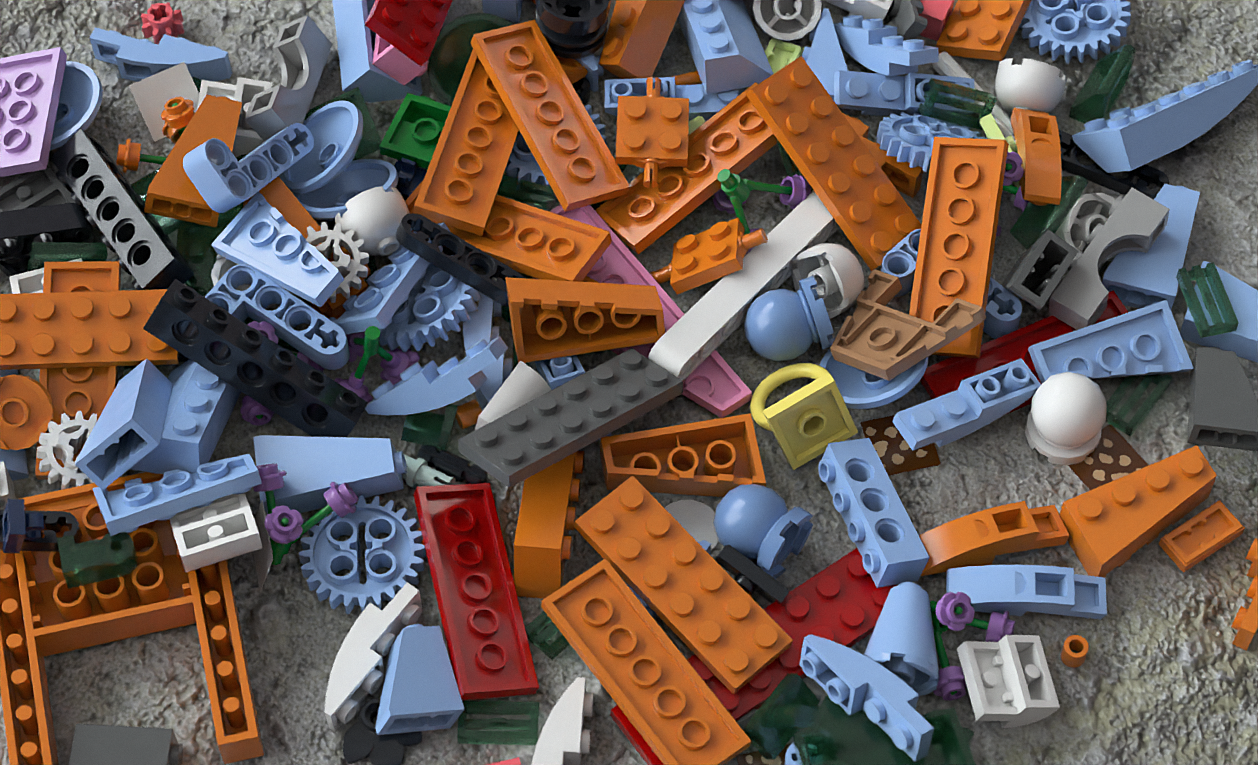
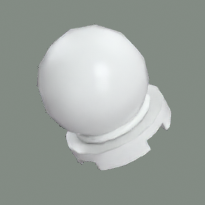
M1063 372L1050 376L1032 397L1031 410L1027 416L1025 435L1030 448L1033 450L1035 447L1039 453L1048 457L1047 461L1052 464L1067 466L1084 461L1086 456L1097 448L1101 438L1102 426L1106 421L1107 405L1099 385L1084 374Z

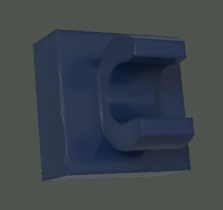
M402 158L401 161L397 160L394 165L398 174V183L395 188H397L406 201L425 178L427 170L417 167V163Z
M8 499L2 517L3 553H20L24 540L37 541L41 539V530H44V514L38 512L25 514L24 499Z

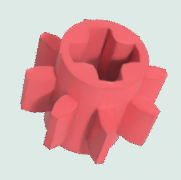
M168 2L166 4H152L147 14H141L143 35L145 38L153 37L155 44H159L164 34L176 38L178 34H184L181 10L173 11Z

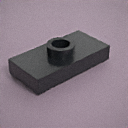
M725 545L714 559L736 577L734 580L748 594L752 595L755 591L770 603L776 602L781 604L789 593L788 588L730 545Z

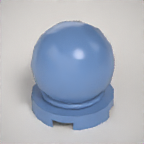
M814 276L799 280L800 289L797 290V293L787 289L771 290L757 297L748 308L744 320L745 337L752 350L763 358L776 362L793 360L806 353L812 342H818L822 350L832 346L835 340L832 336L834 331L823 298L819 299L816 289H812L817 287Z
M759 484L739 485L728 491L716 506L713 524L718 541L723 546L730 545L749 560L757 559L756 565L774 579H777L786 571L781 564L790 552L797 556L807 541L813 527L809 520L813 515L800 506L794 507L788 512L784 499L773 489Z

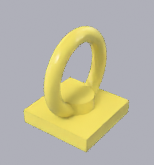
M797 363L780 368L768 375L757 386L750 402L752 418L760 427L773 432L787 462L793 470L823 454L828 443L845 441L858 433L833 376L828 370L819 365ZM797 378L814 379L813 382L765 409L767 398L778 386Z

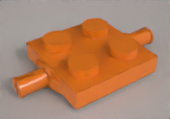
M653 77L647 78L646 96H618L615 164L635 165L644 168L643 186L649 188L650 176H652V188H656L659 185L658 169L668 166L687 167L689 98H667L661 96L662 81L658 77H655V89H653Z
M739 218L728 222H718L708 230L695 235H686L679 239L678 242H675L673 244L671 263L666 267L650 272V275L658 284L670 281V285L676 295L742 270L743 258L748 249L767 243V235L763 228L744 235L745 228Z

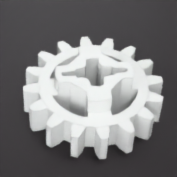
M322 222L321 231L316 232L311 226L307 227L308 237L305 240L310 245H313L327 260L330 259L333 252L334 261H331V263L344 278V281L329 297L331 303H336V294L341 293L348 299L350 298V287L360 290L362 284L359 277H367L368 268L364 265L369 263V255L362 252L364 250L363 239L353 241L355 234L353 229L344 234L341 233L340 223H337L333 230H328L326 222ZM341 245L350 252L353 259H350V255L343 253Z
M77 411L75 419L70 420L63 413L61 414L60 425L50 421L48 423L49 433L41 432L39 443L42 446L37 447L36 458L43 459L39 463L40 472L50 471L48 474L49 484L60 480L62 482L61 490L69 488L70 485L77 487L94 483L75 465L76 460L73 462L74 454L79 449L81 450L97 422V414L93 413L89 420L83 419L82 412ZM55 458L62 460L64 468L58 464Z

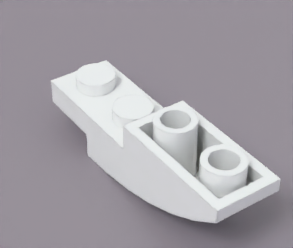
M408 582L383 610L369 603L346 635L332 667L326 691L324 712L328 727L332 731L336 732L342 723H349L357 714L359 703L368 693L373 694L379 689L385 678L381 655H388L390 647L402 629L415 624L422 613L420 591Z
M577 677L552 709L536 744L531 765H581V755L589 754L590 729H584V717H592L593 692H586L585 677Z

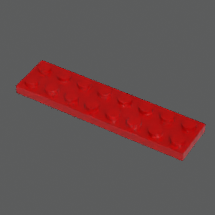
M855 548L790 591L781 604L773 602L763 609L793 640L792 644L734 695L695 654L688 658L687 661L734 720L737 721L751 710L760 709L807 677L799 665L804 637L811 634L850 648L873 633L888 594L896 585L877 588L870 573H867L864 569L862 555L858 548ZM617 705L612 708L610 716L647 765H664L620 707Z

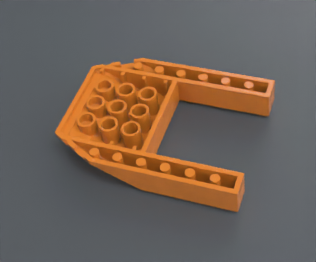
M143 472L120 477L107 487V490L109 492L125 488V481L141 478L143 484L159 481L163 478L164 474ZM95 483L20 498L24 499V510L64 511L71 513L76 517L80 525L82 538L75 548L64 552L20 551V553H3V550H0V693L10 765H59L44 656L196 623L216 739L224 764L264 756L228 561L224 560L186 572L170 519L156 520L139 526L138 529L131 533H127L128 539L125 540L129 541L130 546L116 545L111 547L106 553H94L100 547L91 545L95 541L102 540L107 534H110L92 489L98 487ZM62 526L61 531L56 532L57 537H63L64 532L69 531L68 526Z

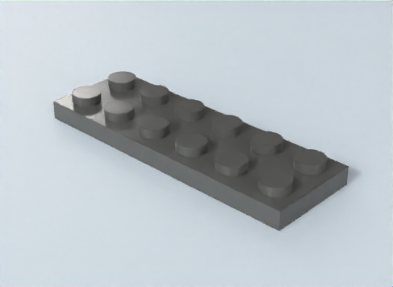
M631 348L458 439L459 452L510 488L683 393V381Z

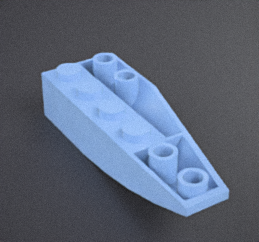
M1252 60L1242 61L1232 65V71L1230 72L1226 70L1211 74L1207 77L1208 80L1204 82L1189 84L1183 87V90L1162 96L1157 100L1134 109L1124 107L1109 113L1110 119L1099 118L1085 123V130L1072 135L1073 141L1107 173L1132 171L1185 146L1225 118L1258 84V64L1253 65Z

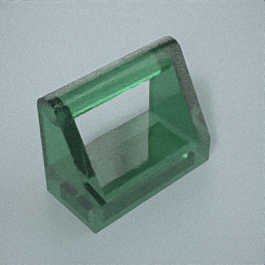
M1125 44L1098 60L1071 106L1068 117L1084 124L1099 118L1107 120L1109 113L1114 108L1129 81L1136 54L1134 46Z
M1079 175L1061 176L1060 204L1040 206L1029 202L1010 230V233L1026 249H1029L1048 229L1055 234L1089 184L1088 181Z

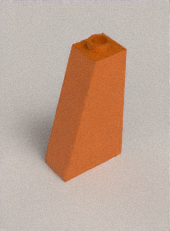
M205 96L149 185L144 209L145 213L217 227L219 213L208 206L183 168V158L188 152L212 138L223 141L232 152L242 102L234 101L224 96Z

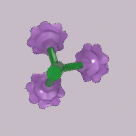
M370 326L364 332L346 334L350 351L348 361L354 362L357 356L362 358L356 372H352L349 379L336 378L334 381L346 389L355 392L360 398L369 403L373 400V397L368 393V387L363 385L365 380L363 373L371 356L377 353L383 358L380 366L384 370L380 373V377L386 381L390 380L394 385L402 380L400 374L404 370L418 362L420 355L417 352H412L410 347L406 352H402L401 348H395L393 351L387 352L379 346L380 330L375 326Z

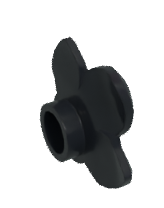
M373 699L362 706L358 714V722L345 732L343 739L344 758L348 764L356 763L368 757L372 765H401L404 757V746L420 744L422 742V733L417 731L377 735L376 725L371 721L374 717L378 716L381 699Z

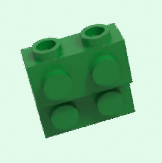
M407 93L379 145L380 154L400 161L402 158L416 162L419 167L428 169L451 106L436 102L426 96Z

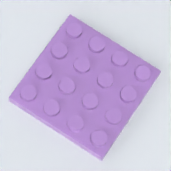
M61 47L0 58V177L47 168L67 54Z

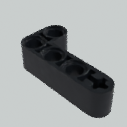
M64 203L0 212V261L85 249L90 246L95 238L92 226L85 217L87 215L85 210L77 203Z

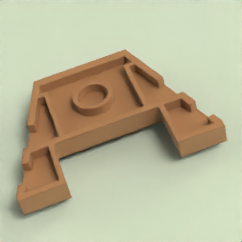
M874 269L868 277L870 284L867 290L861 291L856 299L858 306L853 316H847L830 351L834 360L890 381L982 323L986 319L983 307L958 298L933 323L886 306L887 303L902 289L899 277Z

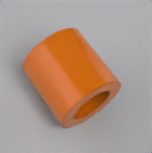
M476 399L453 408L457 423L462 430L477 424L478 416L482 412Z
M1071 635L1065 640L1061 651V660L1066 666L1077 668L1084 663L1089 650L1087 640L1079 635Z

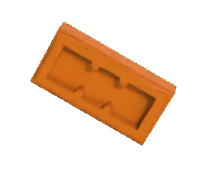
M1219 500L1160 538L1158 545L1184 573L1242 535L1245 527Z

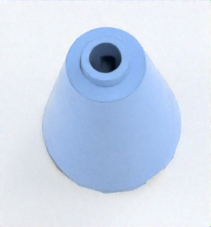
M903 582L890 590L864 655L887 668L909 685L919 696H923L936 690L939 680L929 595L920 585L913 582Z

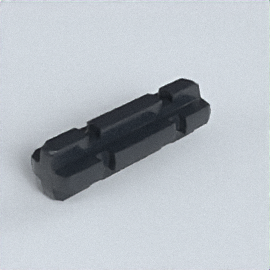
M424 442L417 453L418 458L426 460L429 467L435 465V470L460 482L466 480V484L486 483L488 472L477 464L471 466L469 465L470 461L445 449L439 451V446Z

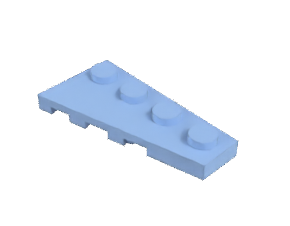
M259 192L250 199L211 244L217 254L237 264H246L253 267L279 286L319 307H322L344 281L339 270L313 245H310L295 227H292L284 219L283 215L275 207L273 208Z
M445 222L438 223L439 226L450 232ZM400 245L388 257L392 264L375 271L366 280L370 285L367 290L358 297L357 295H351L343 304L346 311L338 319L330 317L329 320L340 326L345 334L364 332L370 326H375L379 330L386 328L392 322V316L399 306L409 298L411 289L417 281L425 276L430 262ZM438 246L439 250L442 252L443 246Z
M1167 300L1031 345L1028 348L1041 383H1044L1050 376L1063 372L1084 374L1089 379L1189 372L1194 369Z
M250 454L200 464L197 472L191 474L177 469L164 472L163 478L155 482L143 484L141 478L125 481V488L109 492L107 487L103 491L99 487L92 489L110 536L118 533H131L138 529L139 526L156 520H168L177 513L193 507L208 506L214 500L230 494L245 493L253 486L262 484V481Z

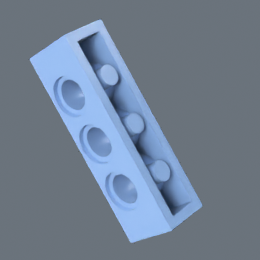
M870 438L828 443L818 465L819 476L826 483L833 497L835 509L842 515L850 540L855 542L862 555L864 569L867 573H870L877 588L897 585L903 582L918 581L930 557Z

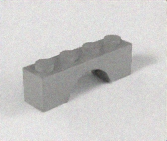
M308 15L281 26L272 49L281 68L282 85L280 84L254 95L244 118L264 141L291 124H303L305 116L310 110V103L314 92L319 86L322 71L328 62L327 58L333 44Z
M1132 187L1124 198L1121 196L1117 197L1108 212L1110 217L1104 225L1100 223L1096 225L1088 239L1090 244L1084 252L1078 251L1068 267L1070 271L1063 280L1060 279L1049 296V314L1076 330L1095 324L1107 308L1109 293L1100 280L1098 274L1100 267L1107 259L1121 252L1139 251L1147 253L1167 226L1170 209Z

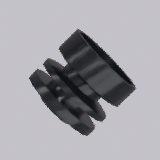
M536 0L535 21L555 56L565 59H581L594 54L602 47L607 36L611 0Z

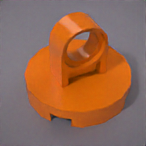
M12 374L0 377V449L20 450L32 447L39 442L41 432L48 433V423L53 421L54 407L51 396L41 383L29 376Z

